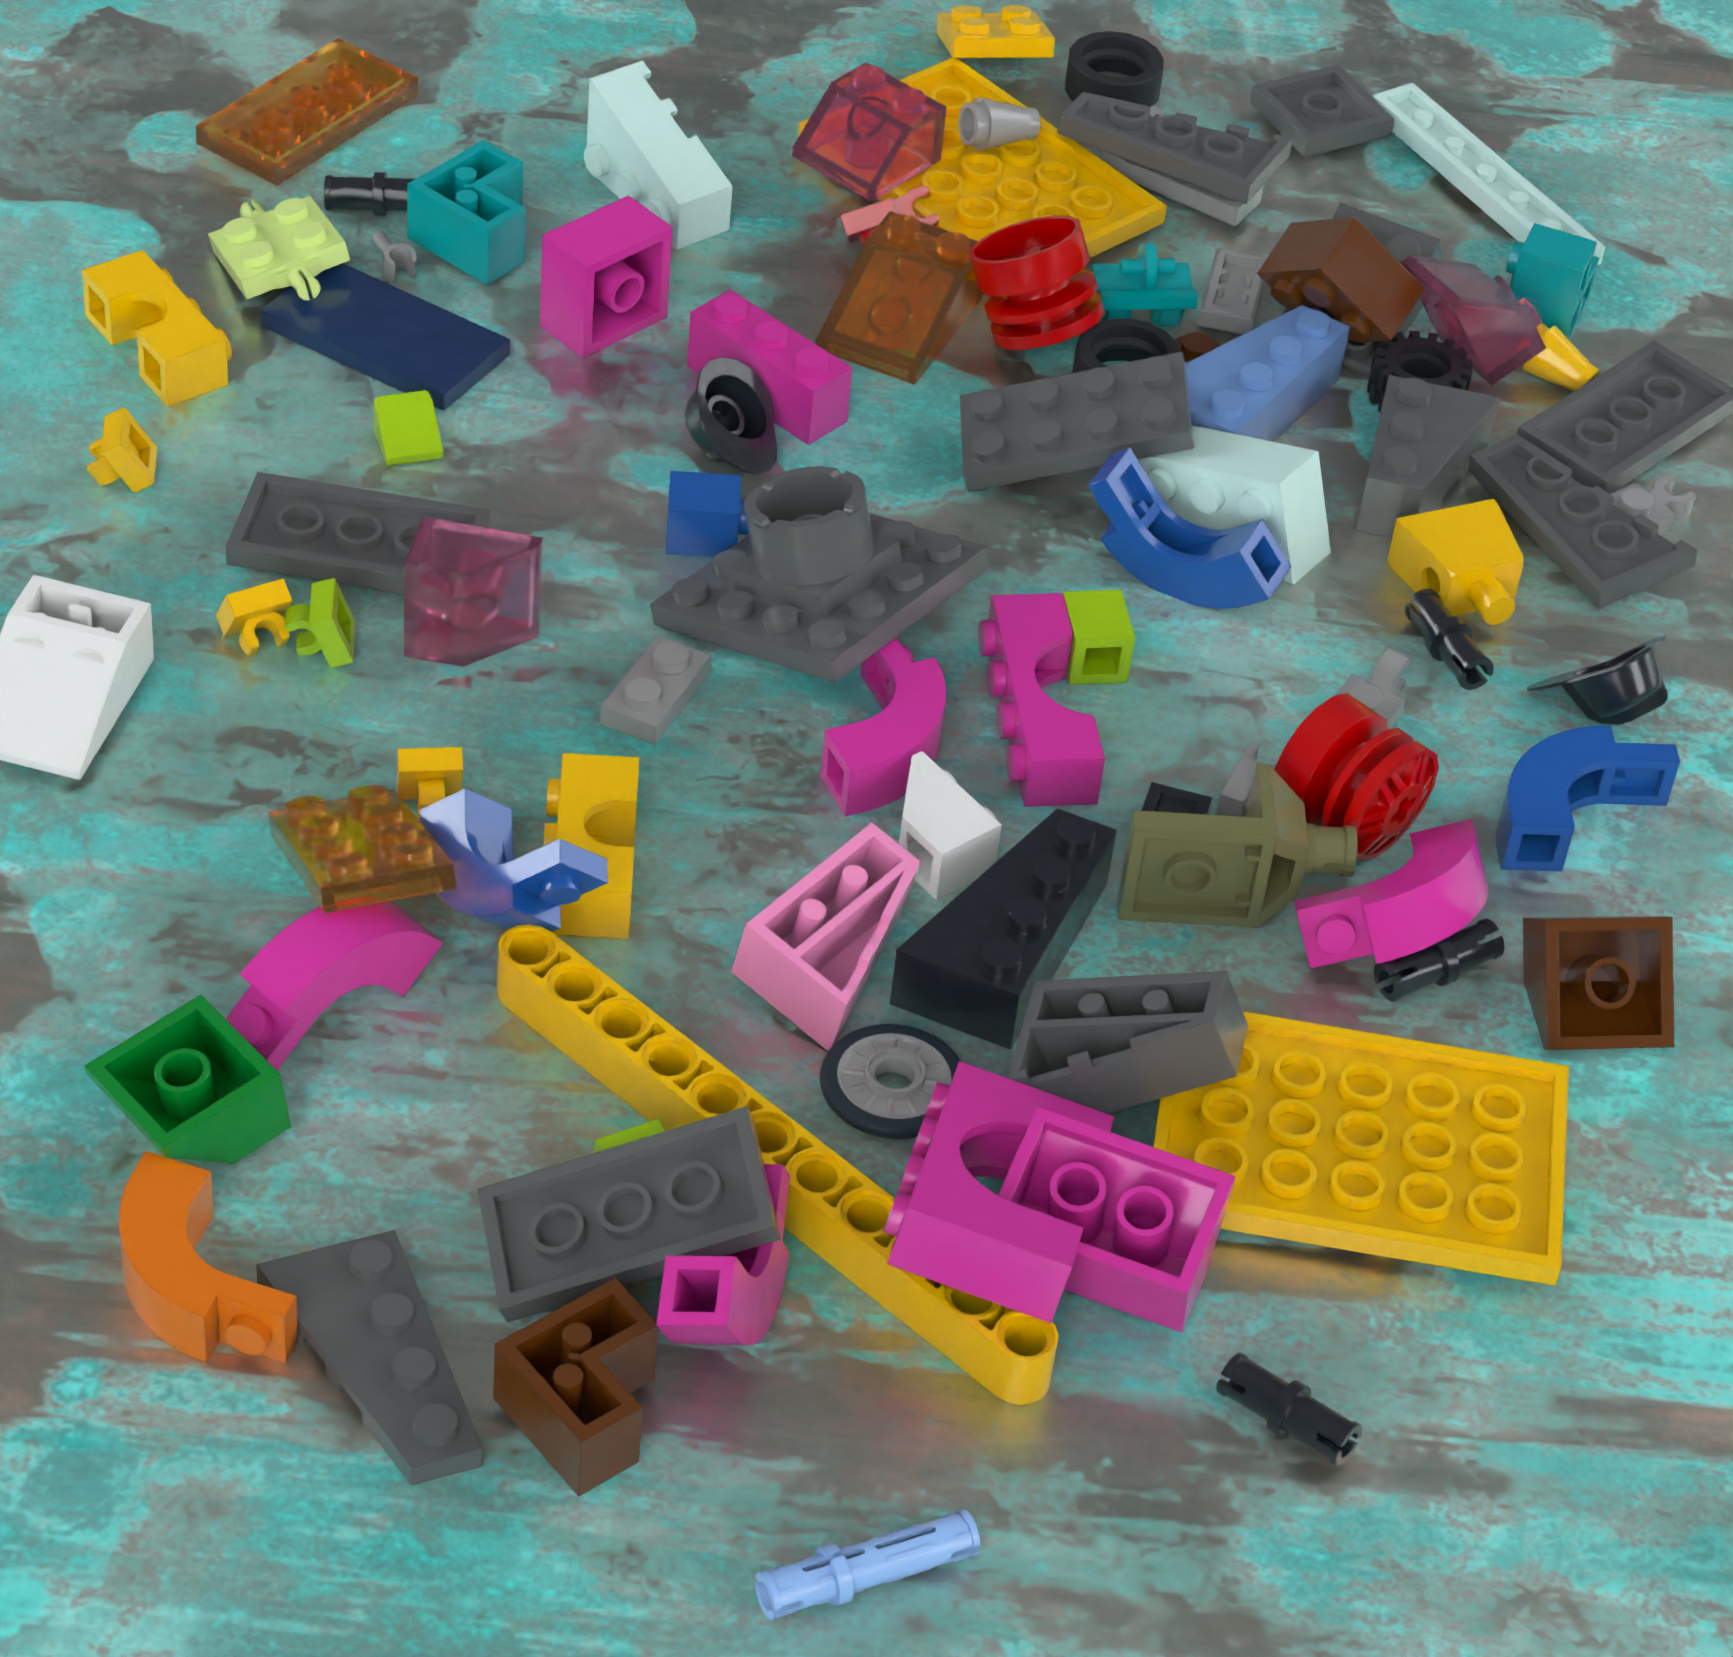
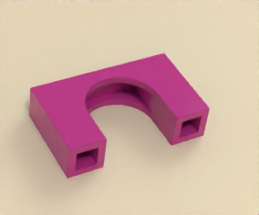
M959 1061L950 1086L940 1082L936 1083L883 1232L896 1236L887 1264L1051 1323L1073 1268L1083 1227L1004 1199L984 1187L974 1177L1006 1178L1037 1106L1109 1132L1111 1131L1115 1116Z

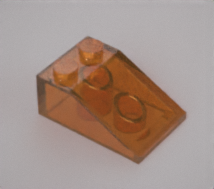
M890 211L865 241L815 340V344L835 357L915 385L983 298V293L979 290L969 255L970 249L978 241L970 239L962 233L950 232L921 222L913 216Z

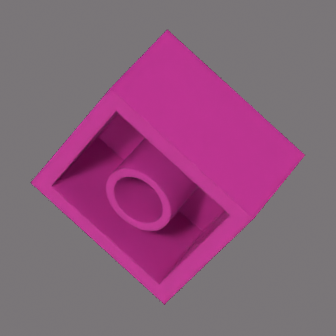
M628 195L543 234L540 326L581 358H585L667 318L672 226Z

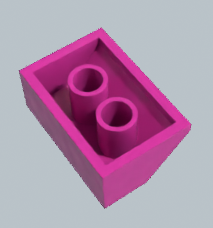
M1037 1106L998 1196L1083 1227L1073 1268L1064 1288L1065 1291L1183 1332L1207 1273L1236 1176Z

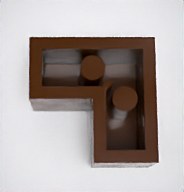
M1356 217L1290 223L1257 272V275L1271 288L1270 293L1278 303L1289 309H1295L1301 305L1308 308L1324 307L1338 322L1350 327L1348 338L1358 343L1391 341L1425 290L1415 277Z
M616 1278L495 1343L493 1399L578 1497L639 1462L643 1407L630 1393L655 1380L658 1342L657 1322Z

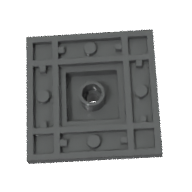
M825 466L798 468L779 473L765 480L762 488L755 487L746 496L744 501L749 535L728 550L715 555L711 562L688 578L676 582L671 590L650 604L654 625L825 680L837 682L990 567L987 546L962 540L956 535L941 534L916 527L910 522L895 521L869 513L864 483L861 478L849 471L842 474L838 468Z

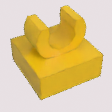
M125 407L105 415L102 438L89 446V452L97 461L87 465L86 470L100 486L110 484L119 477L123 479L133 493L153 485L157 457L156 444Z
M284 578L227 594L216 613L223 636L227 637L240 633V646L248 656L256 654L260 647L258 638L255 635L256 629L265 628L273 634L278 647L285 646L290 637V631L287 632L284 627L285 618L283 616L289 608L292 598Z
M462 747L398 749V800L417 799L418 823H420L421 809L462 790Z

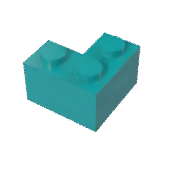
M482 140L407 184V238L486 285L525 262L526 208L522 206L524 162L491 143Z
M1536 223L1533 224L1524 243L1515 241L1506 267V272L1512 274L1510 286H1504L1496 309V316L1504 318L1499 340L1520 346L1528 333L1538 323H1543L1549 328L1557 326L1569 340L1571 339L1591 293L1599 257L1594 256L1597 241Z

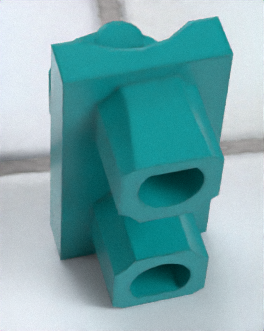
M1152 242L1139 245L1137 258L1120 259L1119 264H1092L1091 272L1094 273L1098 285L1096 292L1100 294L1105 311L1101 319L1102 321L1114 318H1131L1132 310H1148L1151 322L1159 327H1178L1185 309H1196L1198 293L1192 286L1189 263H1176L1175 258H1158L1156 246Z

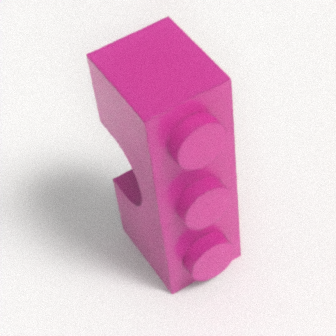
M730 289L690 312L688 367L699 373L708 361L720 357L735 359L748 366L763 381L771 396L774 423L807 445L847 422L853 369L851 366Z

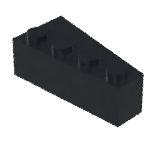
M1057 808L896 949L890 1004L1011 1050L1020 1035L1034 982L1052 980L1107 885L1117 830Z

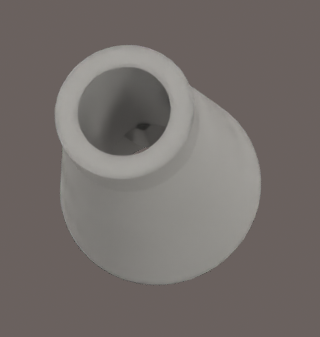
M977 97L973 102L965 103L960 110L958 118V130L962 142L965 145H972L978 151L1021 140L1036 139L1041 125L1040 115L1036 108H1024L982 97Z

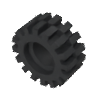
M1410 331L1409 337L1405 338L1402 332H1398L1391 341H1380L1379 347L1376 346L1367 384V393H1370L1369 400L1372 405L1379 404L1377 411L1381 413L1389 375L1402 378H1419L1427 383L1469 391L1473 374L1472 359H1466L1467 352L1463 347L1454 350L1455 342L1449 338L1441 343L1437 341L1438 334L1429 332L1428 338H1421L1419 331Z

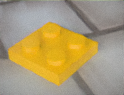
M960 5L952 7L951 13H937L936 33L953 58H1054L1055 37L1036 13H1031V8L1008 5L1001 7V13H981L982 9L979 7Z

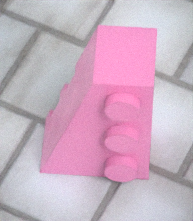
M871 822L745 924L731 973L824 1049L829 1051L835 1044L904 910L921 861Z

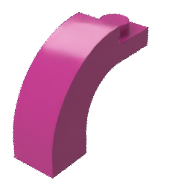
M894 638L861 663L860 675L881 706L882 711L866 720L827 729L824 732L820 776L845 817L885 806L906 795L912 755L923 751L934 762L938 756L946 703V685L941 667L935 657L915 662L910 649L906 645L901 646L897 638Z
M1472 819L1409 833L1413 848L1412 858L1399 870L1386 877L1367 884L1295 900L1294 903L1310 969L1374 954L1376 964L1387 962L1430 947L1450 937L1469 924L1485 906L1489 893Z
M354 895L328 902L304 914L288 925L249 962L240 976L251 985L227 1016L226 1020L278 1070L317 1017L335 1000L349 991L366 985H381L404 996L442 946L443 942L401 907L381 897Z
M764 1164L781 1240L728 1256H665L656 1326L671 1342L693 1345H754L763 1339L768 1332L780 1303L789 1259V1250L782 1242L790 1174L783 1164Z

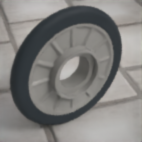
M898 1024L872 1025L847 1034L829 1049L821 1065L820 1085L827 1104L838 1117L850 1126L877 1137L891 1139L915 1138L920 1131L936 1083L940 1082L950 1086L958 1062L961 1060L945 1042L921 1029ZM884 1073H898L907 1077L911 1084L905 1088L892 1089L881 1085L876 1078Z

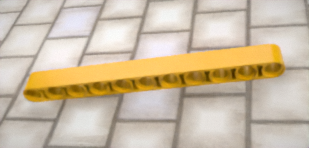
M525 924L512 927L500 936L497 957L498 999L507 1009L648 1121L659 1119L665 1131L747 1106L754 1119L763 1163L783 1164L790 1174L784 1228L996 1397L1007 1403L1026 1405L1033 1404L1045 1396L1049 1391L1059 1337L1056 1325L1053 1322H1046L887 1264L896 1236L883 1231L895 1200L894 1197L551 931L541 926Z

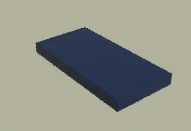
M344 263L326 269L314 277L318 280L321 287L320 293L316 298H313L308 291L310 300H303L298 296L294 287L290 286L260 310L262 327L404 393L422 390L429 391L434 407L443 411L510 355L509 338Z

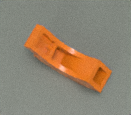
M145 1151L126 1183L119 1210L124 1283L129 1299L137 1314L161 1340L189 1357L205 1363L208 1362L218 1342L231 1345L238 1351L248 1355H262L286 1363L298 1342L297 1296L226 1274L202 1260L194 1249L213 1219L211 1171Z

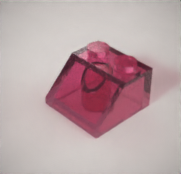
M865 62L831 82L793 145L792 157L873 202L941 160L947 107L928 97L922 91L912 88L885 73L881 68Z
M1409 255L1401 261L1403 266L1425 288L1420 296V300L1440 340L1444 342L1449 338L1454 341V350L1463 347L1467 352L1466 359H1472V369L1491 386L1546 349L1537 330L1542 325L1539 313L1527 298L1523 297L1517 300L1501 276L1496 275L1494 278H1491L1476 264L1415 255Z
M422 517L404 562V657L464 667L537 638L540 631L543 537Z

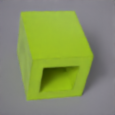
M1122 589L1063 591L1073 631L1066 675L1068 684L1128 682L1135 634Z

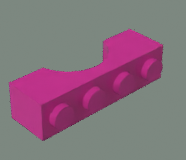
M1063 593L992 595L988 620H980L978 627L980 655L989 656L990 658L987 671L990 697H999L1000 701L997 708L998 734L1000 739L1009 740L1007 749L1008 778L1010 782L1019 783L1024 807L1098 804L1105 757L1095 717L1070 710L1058 704L1042 690L1049 684L1066 679L1073 631Z

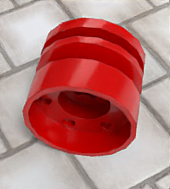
M1046 216L1015 223L985 236L976 242L969 251L979 290L981 293L991 296L984 307L988 320L992 321L990 328L995 345L1005 350H1028L1063 342L1086 332L1099 323L1105 314L1100 294L1096 292L1098 285L1095 275L1084 270L1090 261V256L1080 221L1077 218L1071 216Z
M1344 693L1332 696L1316 707L1298 726L1285 745L1274 770L1304 802L1307 823L1332 827H1342L1343 825L1355 826L1357 832V858L1361 861H1366L1378 857L1392 847L1411 827L1424 808L1435 786L1439 763L1436 753L1418 741H1413L1410 735L1399 728L1388 730L1385 718L1350 694Z

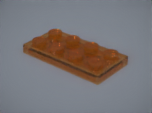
M337 38L196 125V144L278 186L418 96V77Z
M381 785L360 786L350 790L348 793L349 797L324 801L323 798L318 796H303L287 801L285 808L268 811L272 838L323 913L457 889L454 863L394 789L387 790L385 786Z

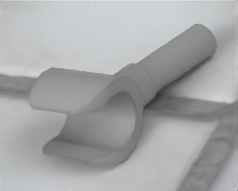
M383 231L375 232L373 241L383 254V280L388 283L394 282L395 269H404L409 273L411 279L415 278L417 253L414 248L403 243L392 244Z

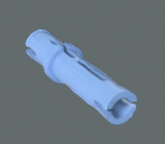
M961 1509L941 1516L938 1519L915 1524L858 1544H851L841 1548L834 1543L816 1549L815 1556L806 1558L803 1561L758 1572L755 1576L758 1581L755 1582L757 1598L763 1613L771 1621L795 1611L826 1602L836 1607L852 1601L853 1595L864 1591V1589L883 1583H890L931 1570L943 1564L979 1555L980 1550L978 1547L981 1546L979 1532L972 1515L967 1510Z

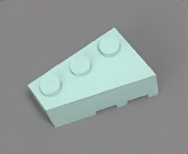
M642 60L589 78L587 147L584 150V161L590 174L598 178L619 199L629 195L672 226L671 245L676 250L730 230L732 184L697 135L690 138L685 136L673 119L678 112L670 98L660 101L646 81V79L650 78L651 71Z
M1192 425L1193 449L1138 459L1163 501L1180 517L1197 526L1214 530H1225L1263 519L1292 566L1283 578L1284 581L1291 585L1298 582L1331 553L1319 452L1316 450Z

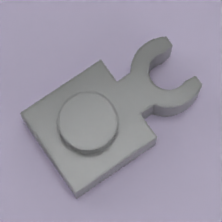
M1672 475L1657 478L1653 489L1646 491L1635 482L1611 493L1614 496V506L1633 518L1639 514L1647 517L1659 525V535L1670 532L1674 520L1684 519L1690 515L1696 494L1690 491L1681 496L1672 495L1676 479Z

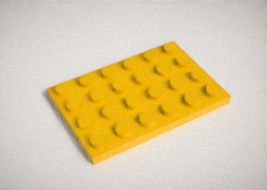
M952 57L799 123V142L879 201L892 198V200L900 198L916 187H928L931 196L918 200L913 207V212L922 218L937 214L940 223L932 229L920 231L972 270L973 266L969 251L976 242L1006 226L1033 218L1071 216L1079 219L1090 258L1165 222L1167 205L1073 139L1058 134V129L1042 117H1040V132L1036 139L1021 140L981 151L976 150L972 145H965L960 138L958 130L959 113L965 103L973 102L977 97H982L1015 106L1027 107L958 58Z
M1243 1011L1248 1029L1237 1076L1159 1099L1153 1147L1236 1176L1220 1229L1553 1286L1557 1284L1562 1265L1569 1066Z

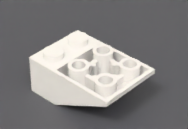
M37 575L32 576L8 612L0 633V760L81 780L154 660L151 603Z

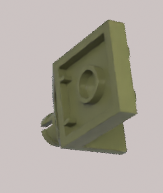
M1267 764L1256 765L1246 817L1133 810L1117 898L1118 920L1258 928L1300 893L1304 874L1325 873L1339 874L1344 877L1353 876V866L1356 865L1357 859L1356 828L1349 825L1332 827L1314 826L1313 823H1306L1304 802L1277 772Z

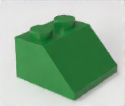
M201 994L84 1065L86 1075L165 1158L234 1164L291 1128L281 1074Z

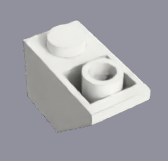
M921 751L912 755L899 844L921 861L915 880L937 900L975 881L997 862L1002 824L997 821L995 815L988 808L981 806L958 785L955 778L948 771L942 770Z

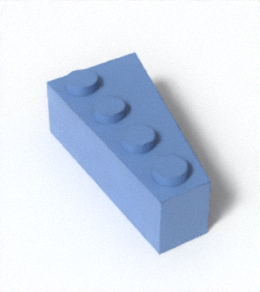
M1301 305L1186 363L1192 425L1274 442L1339 380L1350 327L1328 317V315L1321 311L1312 310Z

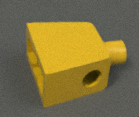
M1489 499L1396 518L1387 564L1415 593L1423 589H1433L1436 591L1453 616L1478 611L1487 624L1497 625L1509 619L1515 610L1514 599L1524 559L1495 499Z

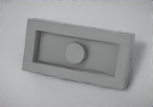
M656 635L601 705L600 725L656 745L710 674L711 654Z

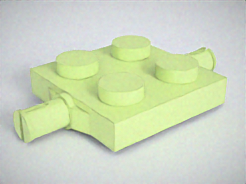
M311 196L302 199L291 198L277 204L273 210L265 212L261 203L257 200H250L252 209L246 201L240 208L241 218L233 219L226 223L222 229L208 234L214 254L246 299L274 289L291 286L294 287L301 299L308 301L310 300L308 291L313 298H316L321 290L318 280L314 278L316 275L326 269L350 261L345 240Z

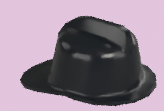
M720 357L708 361L699 371L696 390L689 398L686 406V427L692 439L708 458L716 461L723 459L729 465L745 473L759 475L769 472L777 462L778 449L774 429L772 400L768 390L757 374L738 360Z
M1666 636L1651 639L1609 661L1537 682L1527 687V691L1542 690L1561 685L1588 718L1601 724L1611 725L1631 722L1662 706L1668 699V691L1664 684L1655 652V647L1665 641Z

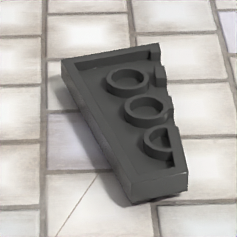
M395 1230L256 1264L258 1284L297 1296L298 1337L303 1343L308 1341L325 1363V1373L340 1393L346 1390L362 1411L363 1423L411 1486L482 1467V1445Z

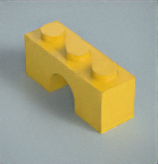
M144 250L82 270L85 316L111 345L137 338L139 376L167 407L228 386L227 361L232 357V350L225 332L221 328H215L202 314L197 302L191 297L187 298L174 284L169 272L165 268H159Z
M563 753L561 779L548 778L546 816L558 817L557 823H545L543 846L562 839L606 858L608 868L607 884L582 894L576 902L560 905L561 929L553 931L552 933L555 935L629 939L639 757Z

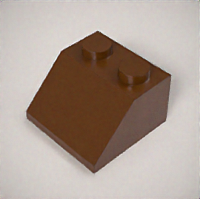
M1597 916L1523 918L1524 984L1544 1050L1675 1047L1673 917Z

